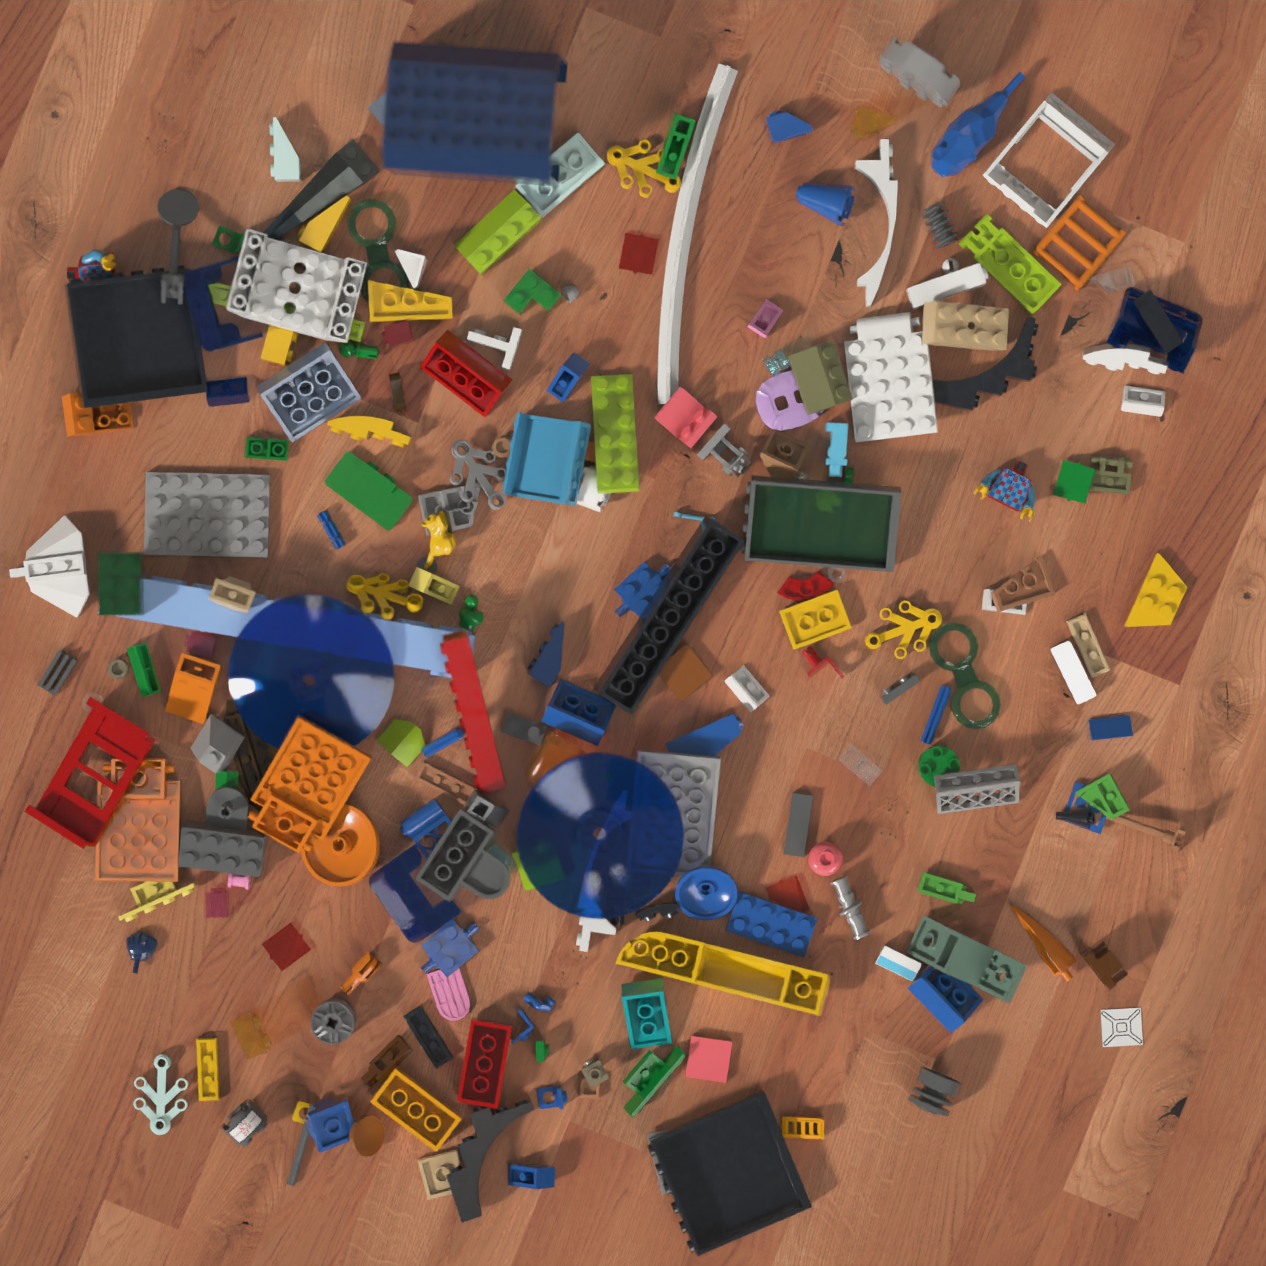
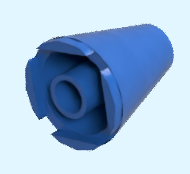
M803 183L802 186H798L796 197L800 204L833 223L844 226L845 223L842 221L844 218H849L855 196H851V192L855 191V187L851 185Z

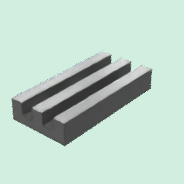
M59 650L39 681L38 686L56 696L77 663V660ZM60 657H64L47 685L44 684ZM69 660L71 663L69 664L68 668L59 680L55 689H52L51 687L53 683L57 679L66 662Z

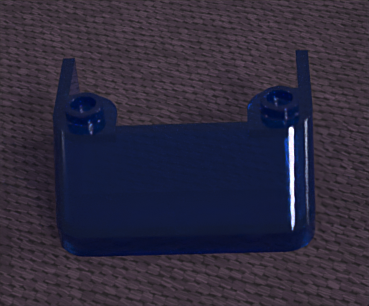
M239 255L205 264L189 270L183 275V286L202 348L206 351H215L264 337L261 330L241 336L235 324L225 323L220 325L209 285L215 284L221 279L222 270L220 266L238 262Z

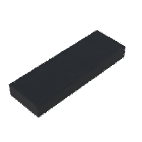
M1148 290L1132 301L1165 354L1183 343L1180 335L1151 290Z
M421 1005L403 1016L436 1069L454 1058Z

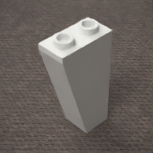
M980 263L909 287L906 289L912 310L923 307L924 302L941 301L983 287L986 284V279H988L986 268H981Z

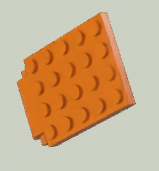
M299 715L251 798V801L263 808L259 814L251 810L247 818L255 821L252 825L254 829L299 853L302 848L310 852L313 844L307 842L309 835L312 834L324 840L372 756Z
M112 758L111 764H103V772H111L110 781L117 784L127 764L117 758ZM145 758L96 844L95 881L179 882L181 781H167V773H174L175 767L174 764H167L166 758ZM97 781V807L103 809L113 790Z

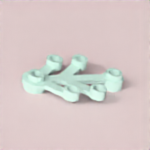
M159 1054L154 1059V1066L158 1069L157 1093L147 1083L145 1077L139 1076L134 1081L135 1087L142 1089L157 1105L155 1113L147 1105V1101L143 1097L136 1098L133 1103L135 1109L141 1110L151 1120L150 1128L157 1135L166 1134L171 1127L170 1121L180 1111H184L188 1107L187 1100L180 1098L175 1102V1106L165 1114V1105L189 1085L186 1078H179L175 1086L166 1093V1069L171 1066V1058L167 1054ZM164 1059L166 1062L165 1066H160L158 1061ZM138 1079L144 1081V1086L137 1084ZM180 1080L186 1083L184 1088L179 1087L178 1083ZM137 1100L143 1101V1107L137 1106ZM179 1101H183L185 1103L184 1108L178 1107ZM158 1121L163 1122L164 1127L158 1128L156 1123Z

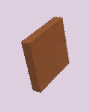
M687 644L667 660L658 674L680 702L713 677Z

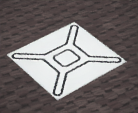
M1141 1008L1101 1010L1103 1047L1143 1045Z

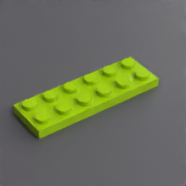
M632 374L591 376L598 494L640 491Z

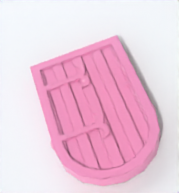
M460 968L449 977H446L441 969L428 973L427 977L440 1014L445 1019L451 1021L464 1018L469 1012L470 999Z

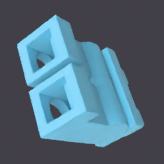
M826 423L825 432H831L830 447L827 449L828 458L825 459V465H829L828 477H842V467L847 466V459L844 458L847 450L848 424Z

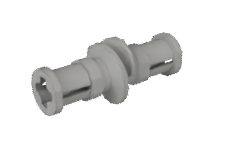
M846 875L830 883L834 885L838 900L842 904L839 908L844 909L839 915L847 916V922L854 933L853 939L856 940L869 935L871 931L867 929L863 920V914L859 910V906L863 901L860 899L855 900V895L851 891L847 881L848 876Z

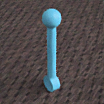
M674 512L675 517L699 521L704 519V517Z

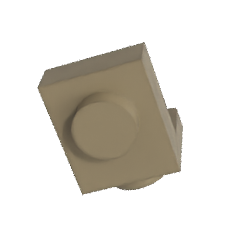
M592 1057L583 1062L585 1066L581 1068V1071L590 1087H594L609 1078L600 1058L595 1060Z

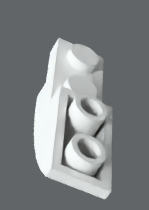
M1102 344L1084 349L1082 353L1083 359L1088 364H1102L1107 369L1117 371V369L1123 370L1125 363H1128V366L1135 369L1140 367L1146 368L1153 374H1165L1167 369V360L1149 356L1150 347L1137 344Z

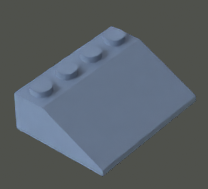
M326 342L256 386L260 396L291 442L296 441L362 399Z

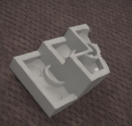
M475 483V497L470 502H464L461 498L466 485L418 495L423 521L431 514L439 515V512L443 510L448 522L447 532L472 527L474 512L478 504V495L482 487L479 483ZM465 492L466 498H471V494ZM425 527L426 536L431 535L429 529Z

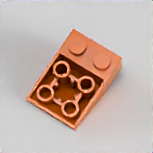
M80 392L62 396L67 437L134 428L130 402L82 409Z
M181 653L165 712L205 724L224 665L187 653Z

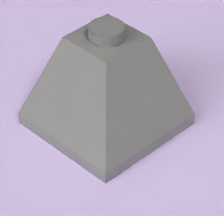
M211 714L191 746V750L201 764L214 773L225 771L245 736L214 714Z

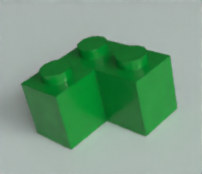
M529 268L503 301L517 314L521 315L532 300L550 312L562 295Z

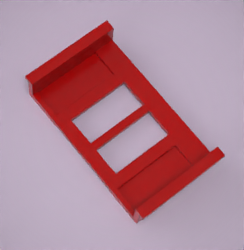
M89 697L86 703L92 707V710L38 805H28L25 810L27 814L82 849L86 846H96L137 770L156 741L155 738L149 735L150 733L92 697ZM90 742L127 764L117 784L80 762ZM76 767L113 790L103 809L66 787Z

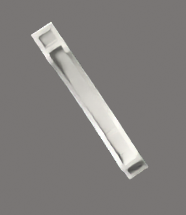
M880 139V160H856L855 170L865 175L880 192L889 218L888 239L881 257L867 273L857 280V287H865L866 307L871 306L879 288L890 253L896 220L898 180L890 181V178H893V165H889V157H893V145H889V139Z
M628 789L622 791L613 805L597 837L584 874L577 909L585 910V913L580 914L579 925H583L582 934L578 933L576 945L580 946L579 951L588 952L591 932L611 935L616 933V927L603 915L595 900L591 885V869L596 851L604 838L615 827L632 818V811L625 810Z

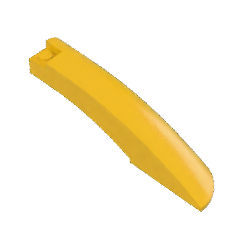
M662 932L644 933L629 941L623 947L616 960V964L818 1016H821L830 984V976L828 974Z

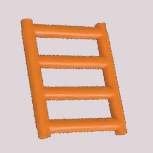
M1081 195L1071 203L1032 252L1034 256L1043 258L1071 281L1077 291H1080L1126 235L1124 230H1118L1084 202L1085 199ZM1078 208L1113 236L1106 246L1071 218ZM1065 224L1100 252L1093 262L1058 234ZM1052 240L1087 268L1080 278L1045 250Z

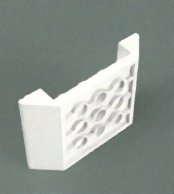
M247 229L226 309L243 318L323 340L347 343L367 262L349 257L342 259L267 238V234ZM296 263H301L305 267L303 274H297L294 271ZM291 283L299 285L300 291L298 294H293L289 291ZM285 303L294 305V313L288 314L284 311Z

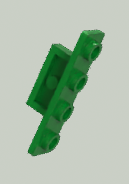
M676 1045L664 1060L648 1050L623 1080L625 1085L636 1092L624 1106L625 1111L632 1118L643 1109L645 1103L656 1094L657 1089L662 1083L668 1080L673 1070L683 1062L686 1054L679 1046Z

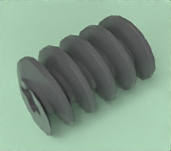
M940 202L924 209L923 211L926 212L922 215L923 219L929 218L925 225L933 226L928 231L929 234L936 233L932 238V241H939L935 245L936 249L958 241L954 240L958 233H951L955 226L947 224L951 217H944L948 210H941L945 202Z

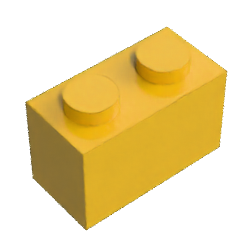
M269 325L261 359L287 366V362H291L294 350H291L292 343L297 342L299 333Z

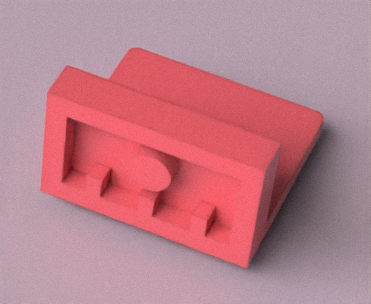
M682 387L676 390L655 416V419L690 448L695 445L717 418L712 411L701 405Z

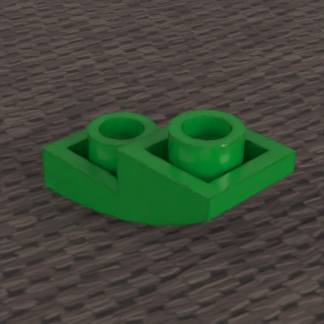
M246 437L244 458L287 461L289 440Z

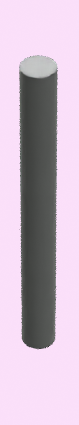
M309 1105L307 1113L314 1111L312 1105ZM306 1121L303 1125L287 1184L295 1186L309 1138Z

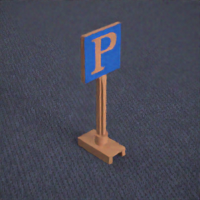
M1075 781L1064 812L1070 813L1071 811L1091 808L1092 813H1095V823L1089 829L1082 828L1101 834L1105 821L1111 819L1075 794V792L1087 786ZM1121 815L1111 820L1161 838L1163 842L1171 844L1170 849L1180 851V847L1175 846L1176 842L1181 843L1182 839L1178 838V835L1185 836L1186 834L1185 831L1179 829L1176 832L1163 831ZM1065 821V822H1068V823H1070V824L1079 826V825L1074 824V823H1071V822H1069V821Z

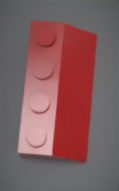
M446 330L435 342L420 366L422 370L483 417L488 415L513 381V379L449 330Z

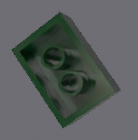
M98 552L99 615H144V559L142 552Z

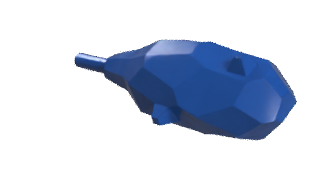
M1018 72L1002 92L997 91L980 103L969 107L946 128L931 152V168L936 174L941 177L955 176L971 161L977 159L978 153L996 133L997 122L1008 102V96L1025 78L1021 72Z

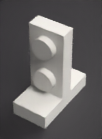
M513 328L509 343L506 342L504 337L495 335L494 338L486 336L487 332L475 329L474 332L469 331L468 341L506 352L502 368L511 370L522 329Z

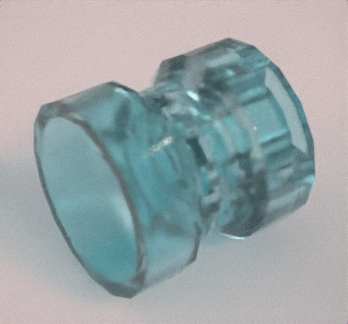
M781 349L777 350L773 356L763 359L765 366L773 377L779 374L781 369H787L791 366Z

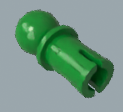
M347 341V343L343 342L340 345L339 352L346 358L355 354L356 359L361 357L377 360L379 346L361 345V343L354 346V344Z

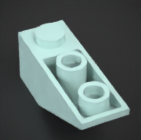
M273 117V123H270V136L273 135L274 144H270V155L274 156V164H271V177H274L276 182L301 181V160L278 119Z

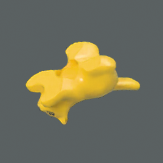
M443 510L437 516L431 514L421 524L431 532L430 551L424 565L425 569L432 565L435 556L449 555L456 546L454 534L447 532L448 522Z

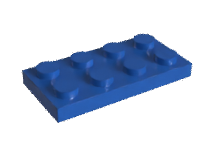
M739 891L726 931L805 957L818 918Z

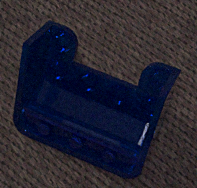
M1134 287L1127 288L1111 324L1106 343L1115 348H1124L1129 340H1131L1135 344L1143 345L1153 349L1155 352L1165 354L1132 302L1145 292ZM1155 296L1183 340L1182 344L1166 354L1165 362L1170 370L1184 374L1196 349L1203 319L1192 310Z
M416 843L374 872L369 878V885L405 937L413 943L422 941L464 911L454 901L449 902L447 900H443L433 907L409 873L418 868L422 862V856L417 849Z

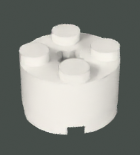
M591 465L589 468L585 467L583 469L581 477L583 481L579 488L577 504L601 513L603 511L601 505L606 506L611 493L598 494L596 467Z

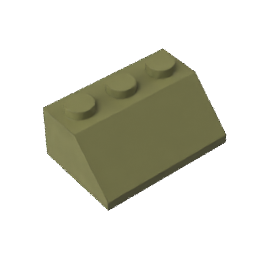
M834 341L788 356L807 415L853 400Z

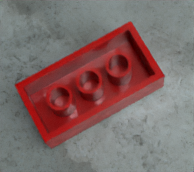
M472 1017L457 1102L498 1109L513 1024Z

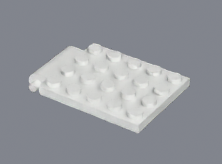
M911 312L857 319V325L850 326L851 334L858 333V340L844 342L849 389L853 398L851 400L856 443L938 433L929 346L922 344V332H914L913 326L921 325L920 317L912 318Z

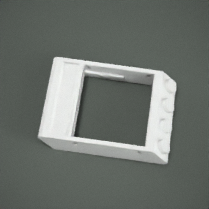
M1051 92L983 176L990 184L1000 189L1006 197L1011 198L1022 210L1034 217L1039 224L1047 228L1115 144ZM1038 117L1092 161V164L1071 188L1070 194L1056 210L999 164L1010 148L1020 141Z

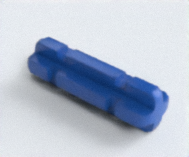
M325 510L319 513L317 517L321 523L323 522L322 526L330 540H333L334 547L340 549L345 546L346 543L340 537V532L333 520H330L331 517L328 511Z

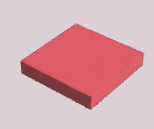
M691 1035L685 1077L726 1083L732 1041Z

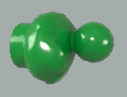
M471 594L463 599L466 606L462 607L459 611L461 619L459 625L467 630L474 631L476 626L482 624L484 615L482 612L473 609L478 606L479 599L476 595Z

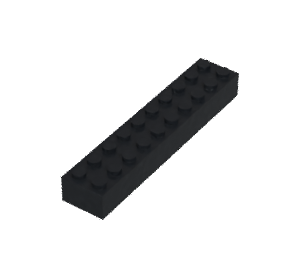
M705 516L593 690L632 715L745 540L713 519Z

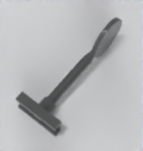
M176 189L164 193L157 205L158 214L161 219L173 226L169 274H162L161 303H166V298H177L178 304H182L183 275H178L181 226L194 221L199 212V205L193 194L185 190Z

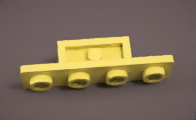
M144 882L130 889L138 908L119 916V920L125 919L126 922L138 917L136 913L144 910L146 914L157 909L155 905L163 902L164 905L175 901L174 896L182 893L183 897L195 892L193 888L198 885L195 882L177 890L174 882Z

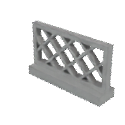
M1017 764L934 776L937 814L1019 803L1020 778ZM998 789L1001 790V792L998 794L994 793ZM976 793H981L978 797L974 796ZM957 795L960 796V798L957 800L953 799Z

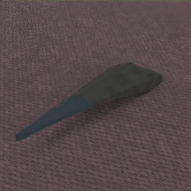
M353 139L350 140L329 159L265 230L264 234H267V238L274 240L280 238L312 216L366 184L380 170Z

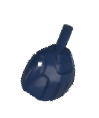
M137 932L131 934L126 939L131 960H134L132 973L137 974L140 961L149 959L156 950L157 940L149 934Z

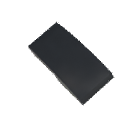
M677 903L657 904L638 911L636 915L640 921L644 919L647 922L656 917L655 912L658 911L662 918L666 916L669 919L679 913L677 909L680 906Z

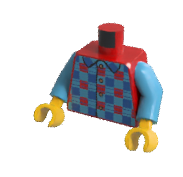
M98 249L86 253L80 257L78 267L67 268V279L81 278L83 282L90 281L91 276L102 275V279L111 278L110 274H115L116 263H114V253H104Z
M1017 460L1013 470L1005 467L1003 469H996L986 475L973 492L974 495L977 491L981 492V500L987 496L1019 513L1021 512L1020 519L1027 515L1030 518L1029 522H1031L1034 516V487L1030 484L1031 480L1024 476L1028 465Z

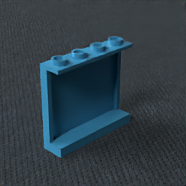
M517 412V417L514 421L513 438L510 442L509 459L506 463L507 471L503 481L502 493L515 497L576 507L591 425L579 421L573 422Z

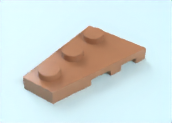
M1042 555L991 592L997 613L1055 595Z

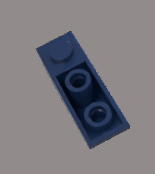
M563 622L560 625L557 623L554 625L550 632L553 635L549 642L544 641L539 649V652H541L538 660L534 658L528 666V669L531 670L529 675L548 687L552 685L561 671L565 626Z

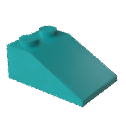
M663 979L621 984L622 1001L631 1049L672 1044Z

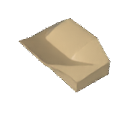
M231 576L223 580L216 578L209 600L238 612L249 613L256 592L252 591L251 583Z

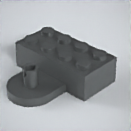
M234 786L217 788L207 802L205 822L185 820L181 832L178 866L261 877L264 869L267 835L256 829L247 828L249 800L242 790Z
M460 809L415 879L447 901L452 902L456 899L463 886L481 898H498L508 890L511 874L503 861L487 851L498 831L469 815L465 809Z

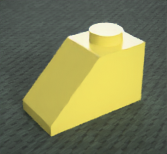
M416 567L408 585L451 605L460 587Z

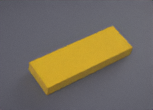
M218 1037L197 1038L199 1101L220 1100Z

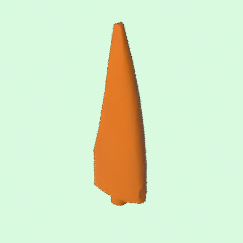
M1012 905L1010 908L1029 934L1045 965L1055 977L1061 974L1066 982L1071 980L1073 976L1067 969L1077 960L1041 924Z

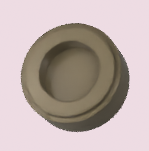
M114 659L108 665V673L114 679H123L129 673V665L123 659Z

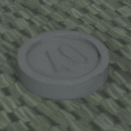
M423 557L417 562L416 567L432 574L436 573L437 563L434 559L428 569L424 568L428 557Z

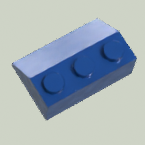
M560 679L541 722L598 746L616 705L608 699Z
M930 965L908 987L913 995L950 1033L964 1024L983 1001L981 996L967 982L950 976Z

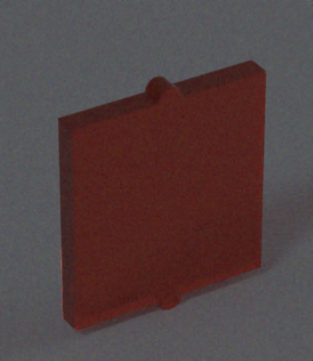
M625 233L619 269L633 271L634 274L639 272L652 275L659 239L645 237L644 234L634 235Z
M797 876L784 881L779 880V883L765 888L771 902L800 912L810 910Z
M289 923L262 943L270 955V959L274 960L281 971L311 950L302 938L303 935L298 933L292 923Z

